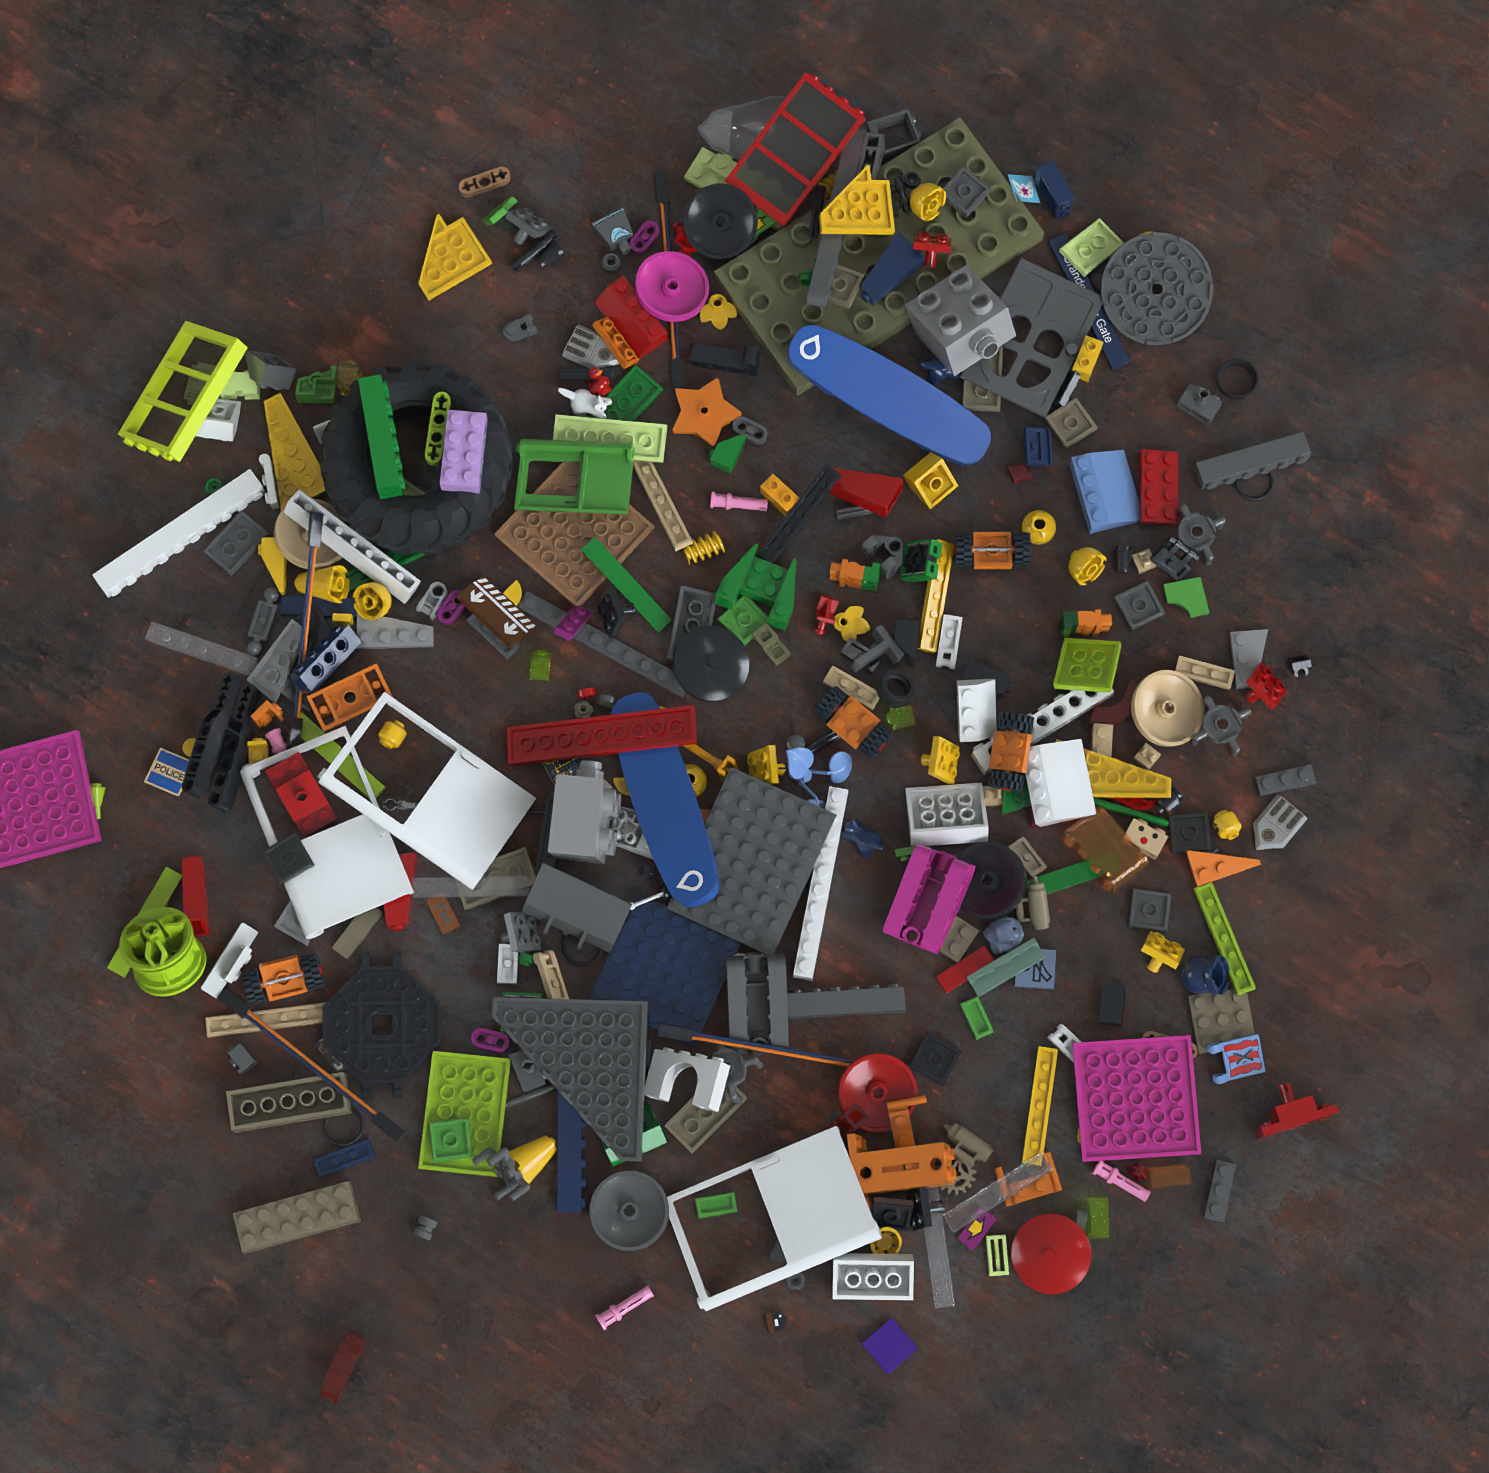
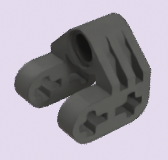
M872 535L862 544L861 552L869 559L884 548V552L889 558L880 566V573L887 580L901 569L903 542L897 537ZM896 544L899 546V550L892 551L889 547Z

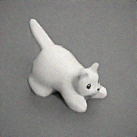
M558 388V392L570 399L574 415L585 417L589 413L596 418L606 419L604 410L612 404L611 399L603 398L600 395H592L585 389H578L572 392L564 388Z

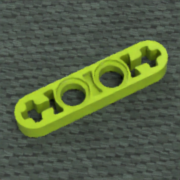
M446 392L436 393L432 403L425 449V459L432 466L440 464L443 459L447 413L451 407V399ZM441 397H444L445 401H447L443 403V411L440 410V404L437 401L441 400ZM437 415L444 416L445 420L442 424L434 422V418ZM433 434H441L442 439L439 442H433L431 440ZM433 447H436V454L439 456L435 457V460H431L429 456L433 454Z

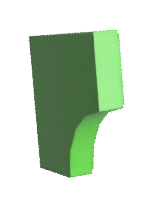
M514 196L508 197L482 219L483 223L486 226L495 224L518 201Z
M1201 577L1163 584L1167 604H1176L1183 607L1190 618L1209 614Z

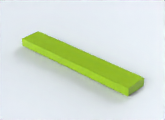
M302 712L300 713V717L303 719L301 738L305 742L326 734ZM334 740L313 748L330 764H332L342 750ZM348 754L337 770L370 799L354 758ZM363 767L374 796L377 798L385 789V786Z
M166 867L139 914L153 908L167 907L182 881V875ZM118 948L107 968L125 978L131 966L123 959L120 948Z
M1209 882L1193 888L1219 954L1228 961L1230 972L1227 973L1236 995L1255 990V984L1213 883Z

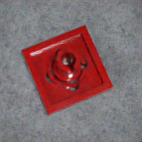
M919 232L914 235L913 249L926 251L924 266L929 267V260L931 259V267H935L937 252H951L952 238H949L946 234L932 236L928 232Z
M1262 662L1255 666L1246 681L1252 689L1246 693L1247 700L1250 703H1254L1261 698L1271 710L1277 707L1287 690L1284 684L1272 674L1270 668Z

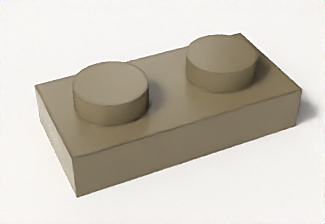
M1024 836L1008 846L1020 857L1025 866L1026 874L1030 879L1047 868Z

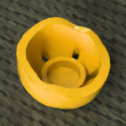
M880 1227L882 1238L870 1243L871 1251L874 1254H885V1250L887 1254H898L902 1245L900 1234L892 1227Z

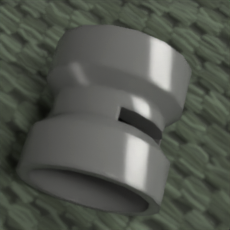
M419 1215L418 1225L414 1228L412 1234L430 1241L432 1230L436 1228L438 1222Z

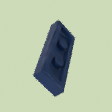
M368 1138L315 1158L313 1162L319 1178H323L376 1158Z

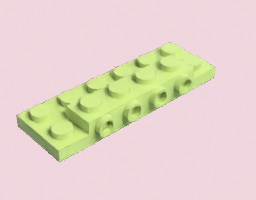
M702 147L685 174L684 180L700 189L712 184H726L725 179L737 163L727 153H723V155L718 153L716 155ZM744 163L735 176L784 214H787L798 199L782 191L781 184L777 180L771 179L769 181L764 178L765 175L758 170L753 172ZM775 221L770 227L779 231L783 226Z

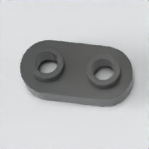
M744 416L737 417L732 423V429L736 435H746V440L755 445H761L766 442L768 433L764 426ZM743 425L745 429L740 430L738 427ZM761 434L762 437L756 438L755 435Z

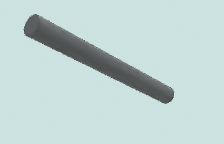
M551 1083L506 1100V1108L558 1089Z

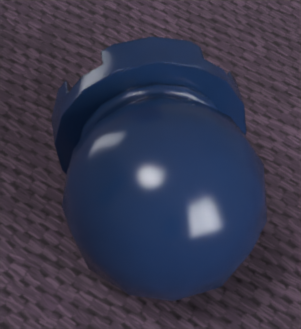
M1201 955L1190 957L1182 964L1180 970L1181 983L1188 991L1196 994L1207 992L1213 995L1224 994L1229 986V981H1226V972H1230L1228 961L1225 957L1218 955L1211 956L1210 958Z

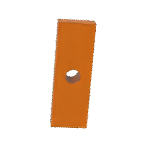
M609 317L597 320L592 324L623 369L638 363V357Z

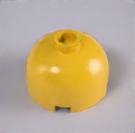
M934 183L919 185L911 192L910 208L912 212L926 222L933 220L940 213L937 211L940 205L943 207L945 204L946 191Z
M1091 547L1075 550L1070 556L1069 573L1079 585H1087L1086 581L1090 579L1092 582L1101 574L1105 567L1103 561H1106V557L1100 551Z
M364 583L357 587L353 594V598L355 597L354 608L358 615L365 620L370 619L374 621L380 619L388 613L391 607L392 599L390 592L380 583Z

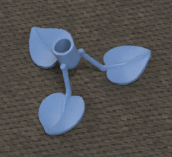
M796 747L786 750L790 778L799 781L798 785L802 786L813 797V799H808V802L825 809V802L818 800V797L804 783L811 780L812 773L831 774V781L833 783L843 782L849 776L852 769L851 755L844 751L836 752L829 761L830 771L808 769L814 760L813 754L809 749Z

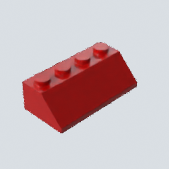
M624 275L610 284L594 302L602 315L609 317L638 359H641L668 340L667 331L656 317L642 307L636 296L635 289Z

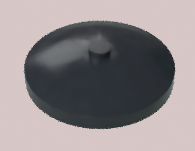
M719 183L705 186L691 197L684 211L683 225L687 239L698 252L710 258L726 259L742 253L751 244L757 232L758 216L754 203L744 191L730 184Z
M702 626L686 634L677 645L673 656V670L679 685L690 696L705 702H718L733 696L743 686L749 672V657L742 641L731 631L719 626Z
M980 842L966 848L957 857V859L975 866L973 877L960 906L963 911L976 918L987 920L1003 917L1018 906L1025 894L1027 874L1022 860L1012 849L997 842Z

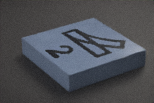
M1041 949L1046 958L1016 975L1014 987L1053 990L1056 950Z

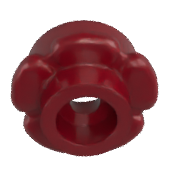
M1138 1162L1130 1166V1175L1138 1181L1146 1179L1148 1173L1146 1167Z

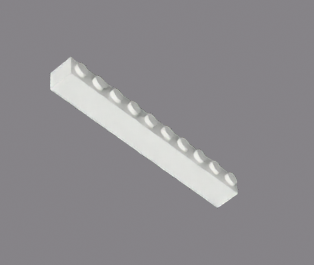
M251 469L247 470L98 570L92 576L108 598L116 596L123 587L134 584L138 577L147 575L153 570V567L165 563L172 554L180 553L185 548L184 546L190 542H196L202 534L211 532L220 522L229 520L236 511L244 510L251 501L260 499L263 493H265L263 486Z
M829 786L825 809L837 814L814 865L793 978L811 982L813 980L848 797L847 789Z

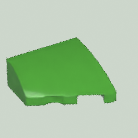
M331 366V370L321 374L318 371L311 376L297 379L295 393L297 402L335 404L337 366Z

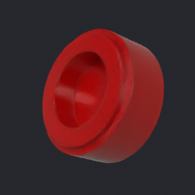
M594 687L576 692L580 700L596 696Z

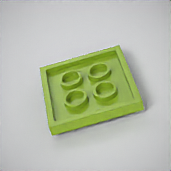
M1064 638L1053 684L1054 689L1111 693L1121 650V642Z

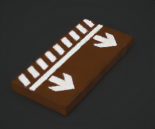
M484 575L460 591L456 596L464 606L509 648L535 630L537 626Z

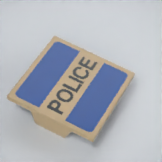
M160 748L144 783L179 797L182 792V782L189 759Z

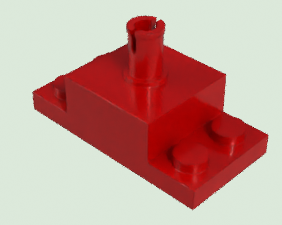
M299 752L265 771L304 838L338 819Z
M1290 1082L1279 1085L1278 1088L1284 1103L1269 1111L1272 1121L1259 1126L1260 1129L1256 1131L1258 1139H1262L1332 1117L1339 1112L1337 1104L1331 1106L1330 1103H1326L1317 1108L1313 1095L1295 1099Z

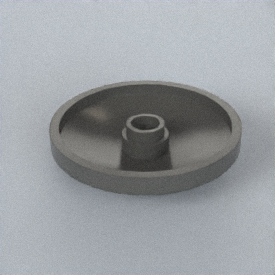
M637 1171L615 1173L602 1181L592 1196L590 1203L592 1226L600 1239L615 1249L622 1251L644 1249L653 1244L662 1235L668 1223L669 1204L667 1196L660 1184L644 1173Z

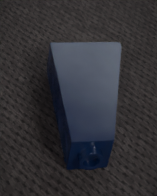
M901 232L897 233L861 285V298L872 306L924 265V257L916 249H913V245Z

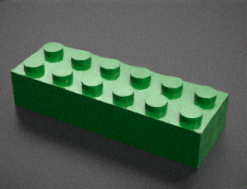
M381 374L358 378L374 475L380 499L402 496V489H406L403 473L399 472L403 469L399 453H397L399 452L396 435H393L396 434L393 417H390L393 416V411L389 399L390 394L387 381L382 380Z

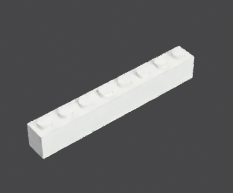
M298 490L287 502L284 513L307 531L310 512L323 514L321 541L372 580L384 585L401 602L405 604L416 592L421 582L419 579L301 490Z

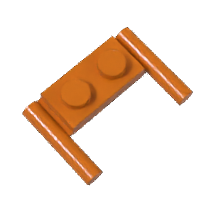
M925 1095L887 1102L895 1148L915 1146L907 1106L927 1103Z
M1051 1152L1043 1154L1049 1173L1008 1186L1002 1167L994 1169L1006 1207L1062 1190Z

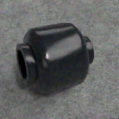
M1173 786L1171 788V798H1155L1157 802L1155 807L1161 814L1166 812L1168 815H1172L1183 805L1182 799L1184 797Z

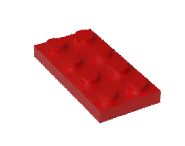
M1141 449L1139 451L1140 523L1177 526L1179 524L1178 452Z

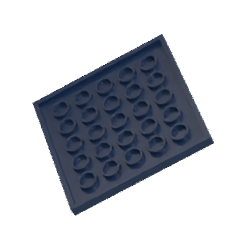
M636 894L633 903L646 899V897ZM651 900L636 906L633 910H629L588 1000L647 1001L648 1027L658 1031L660 1022L693 1028L695 1032L702 1033L726 980L725 956H735L742 943L667 909L666 906ZM680 1040L693 1047H696L698 1040H691V1042Z

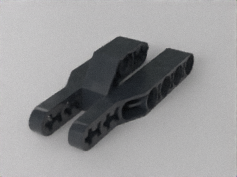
M227 672L222 677L214 706L200 723L182 782L183 792L196 799L203 797L208 784H210L212 770L218 763L225 736L227 735L208 797V804L223 813L229 812L235 802L241 782L240 771L246 765L249 755L247 741H252L251 715L254 713L260 692L253 684L246 683L240 691L236 708L232 715V708L240 685V677L232 672Z

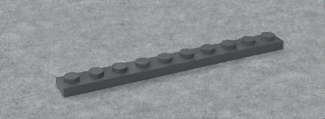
M528 591L518 606L521 611L554 629L567 614V612ZM587 623L573 638L681 699L686 695V692L679 685L674 671L618 640L609 638L607 634Z

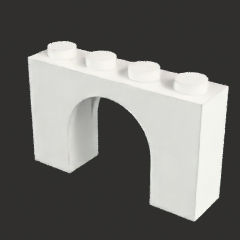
M663 1047V1050H654L644 1088L645 1096L669 1102L677 1075L688 1067H694L697 1072L698 1083L692 1105L701 1109L719 1111L730 1069L729 1065L723 1063L724 1059L712 1057L711 1060L707 1059V1056L697 1053L695 1056H690L691 1053L679 1050V1053H674L673 1049Z

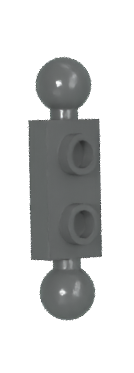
M269 587L264 591L265 602L258 601L247 635L249 638H253L247 644V651L251 655H258L262 650L260 641L267 642L278 609V606L273 604L279 597V592L274 587Z

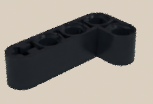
M691 343L687 364L730 373L757 376L761 362V349L747 346L744 351Z

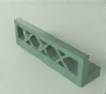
M1032 938L967 976V979L978 997L1046 957L1035 938Z

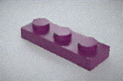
M573 606L556 626L554 634L571 641L590 619L592 612L583 606Z

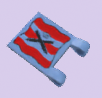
M1259 1034L1211 1043L1206 1046L1207 1051L1211 1054L1222 1051L1226 1073L1212 1075L1213 1082L1216 1084L1265 1072Z

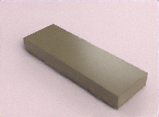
M373 908L355 916L332 949L349 960L383 912Z

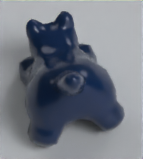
M931 357L925 362L920 363L923 368L928 370L927 380L932 385L940 384L944 378L961 380L959 377L961 372L954 376L937 357Z
M856 818L852 819L851 822L845 823V831H842L840 836L844 840L854 843L860 856L868 858L872 855L874 849H883L881 845L883 839L876 831L866 829Z

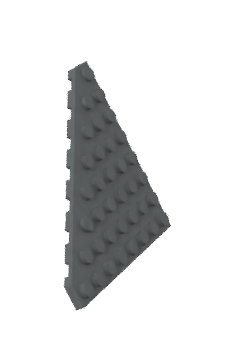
M493 997L492 1017L520 1046L527 1057L536 1064L544 1076L560 1091V1094L568 1103L577 1110L578 1114L593 1128L601 1140L610 1147L620 1161H642L648 1002Z

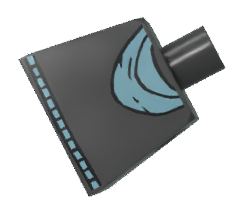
M623 207L592 223L594 233L610 251L619 248L623 255L632 251L629 242L633 237V232Z

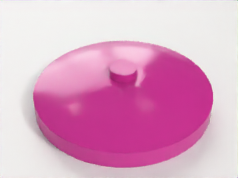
M664 251L648 257L641 264L635 278V293L642 307L654 317L669 322H680L694 317L702 310L708 298L709 282L705 271L694 259L679 252Z

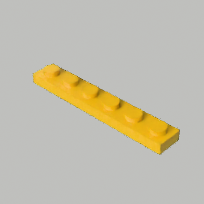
M940 539L936 540L942 543L941 555L937 559V564H939L937 579L929 580L927 583L917 641V649L931 654L937 651L954 544Z
M1038 1046L1021 1164L1042 1166L1058 1049Z

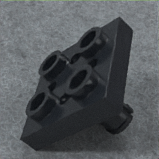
M614 585L606 587L597 609L598 614L602 616L604 630L608 632L609 638H616L626 618L625 616L635 614V606L633 603L621 605Z
M927 1186L908 1191L906 1200L914 1201L910 1226L913 1228V1231L932 1227L931 1214L944 1213L945 1207H936L944 1205L943 1200L929 1202Z

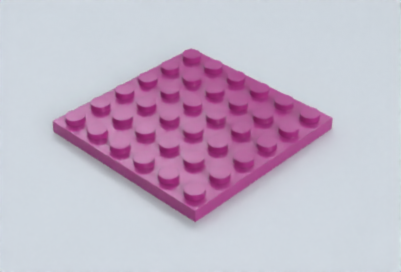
M74 730L0 750V868L102 841L80 731Z
M1191 1035L1072 1043L1082 1162L1201 1154Z

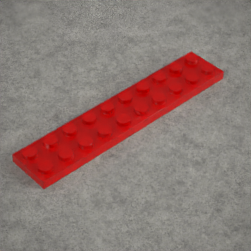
M694 705L507 727L508 764L510 766L697 744Z

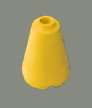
M335 565L315 570L312 596L333 603H342L341 600L347 598L350 587V580L345 575V573H348L345 567ZM307 572L299 574L294 582L297 591L305 594Z
M545 1135L510 1150L509 1155L516 1163L514 1166L516 1172L520 1170L523 1178L530 1184L557 1152L556 1147L558 1144L552 1136L548 1137Z

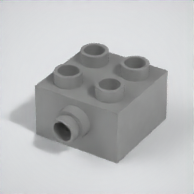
M968 265L954 271L950 276L905 304L914 333L954 376L982 358L989 359L993 357L1001 345L1016 336L1008 307Z
M582 760L580 762V769H577L576 776L556 775L548 853L559 860L605 864L606 855H615L617 833L612 832L609 824L610 816L619 817L621 794H616V790L603 779L604 772H601L602 763Z

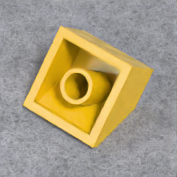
M932 452L903 475L911 490L929 509H932L958 487L944 460Z

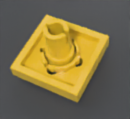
M933 736L931 754H923L921 764L929 766V775L947 784H954L957 775V761L960 755L959 746L940 736Z
M768 745L747 754L750 776L772 786L779 783L778 775L783 776L785 773V769L780 768H785V765L783 763L777 764L775 745Z
M1150 931L1141 951L1152 957L1147 968L1157 973L1162 963L1176 970L1185 949L1179 943L1170 942L1165 939L1162 934Z

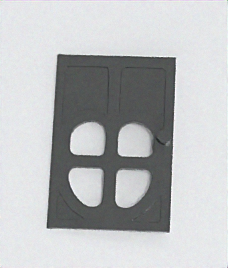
M1020 258L999 298L1008 307L1011 317H1025L1031 324V330L1025 342L1018 343L1011 339L1001 345L1017 354L1014 364L1007 376L1000 377L993 372L989 359L982 358L963 370L959 377L1045 418L1103 303L1101 295ZM1051 330L1061 337L1064 347L1058 358L1052 359L1034 350L1033 346L1041 332ZM1027 360H1032L1050 370L1048 378L1036 386L1023 388L1016 382Z

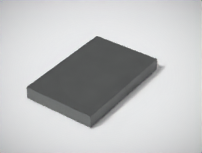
M241 510L203 552L230 576H233L258 549V544H261V538H268L270 534Z

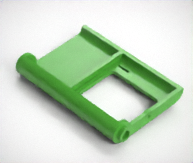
M521 439L520 442H517L516 450L520 454V464L514 510L628 514L634 461L633 443ZM531 461L580 463L577 494L575 496L526 494L529 463Z

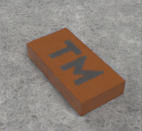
M444 892L426 900L443 935L461 927Z

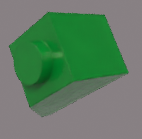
M741 434L719 442L716 448H712L708 457L710 458V465L731 474L746 443V435Z

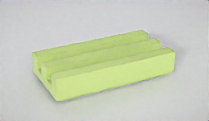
M1006 1235L985 1236L989 1276L1009 1275ZM998 1239H1002L1004 1271L1000 1270ZM990 1240H994L995 1272H993Z

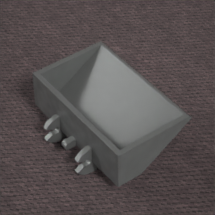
M543 863L522 912L547 923L543 931L545 935H547L550 926L562 930L563 935L571 934L579 938L580 942L576 948L579 951L584 941L610 953L632 904Z

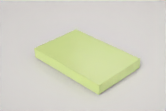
M1099 218L1062 246L1059 252L1085 277L1110 258L1124 243Z

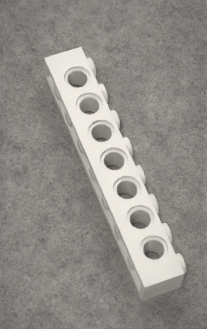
M1113 689L1111 693L1094 692L1095 695L1092 697L1087 696L1085 691L1070 690L1071 692L1066 695L1063 693L1054 698L1055 702L1050 705L1046 703L1039 707L1038 712L1034 715L1031 713L1027 714L1034 717L1033 730L1030 734L1032 735L1030 746L1112 697ZM1076 699L1079 705L1071 706L1069 700ZM1060 709L1063 715L1056 716L1053 714V710ZM1044 719L1047 725L1040 726L1037 724V720ZM994 735L989 738L990 741L985 745L980 743L975 746L971 755L983 775L992 770L989 769L991 755L988 750L992 748Z

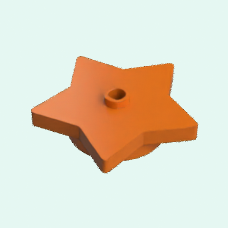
M718 378L699 390L675 389L681 412L673 427L674 434H694L703 439L712 448H715L721 429L741 416V411L723 399Z

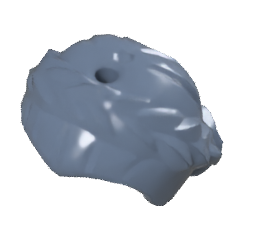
M1008 916L997 918L983 932L994 954L1014 950V948L1019 946L1024 936L1019 921Z

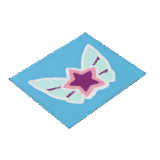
M1008 174L1014 196L1016 193L1022 202L1040 203L1032 176Z

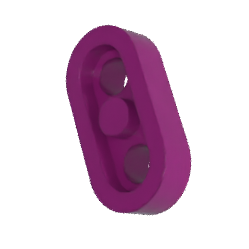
M646 221L631 238L630 246L633 253L637 255L646 253L658 238L660 229L656 222ZM649 230L654 231L653 234H648L647 232ZM638 244L643 245L641 248L636 247Z
M462 590L452 591L437 611L440 623L444 625L452 624L466 607L461 602L455 603L457 594ZM446 613H449L450 617L447 619L444 618V615Z
M478 1028L471 1035L472 1043L480 1049L503 1053L510 1047L509 1037L502 1032ZM481 1035L485 1036L483 1042L478 1041V1037ZM503 1040L504 1045L498 1046L497 1042Z

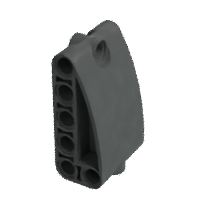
M752 952L742 956H725L729 1038L750 1042L760 1040L767 1045L789 1048L785 955ZM729 1046V1049H733L740 1054L754 1053L756 1055H763L767 1053Z

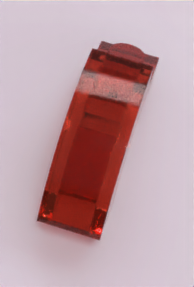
M1130 679L1124 697L1117 705L1113 707L1096 705L1088 727L1092 728L1094 723L1109 724L1116 727L1125 722L1132 715L1131 701L1138 681Z
M854 1103L820 1132L837 1126L843 1140L847 1137V1134L857 1130L869 1116L857 1103Z
M349 1332L329 1367L320 1390V1396L338 1403L346 1389L351 1372L367 1344V1340Z

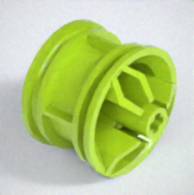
M158 907L147 910L132 919L121 934L119 942L120 953L126 963L133 968L134 978L138 986L150 995L171 996L183 992L200 978L205 969V949L200 941L195 938L188 917L177 909Z

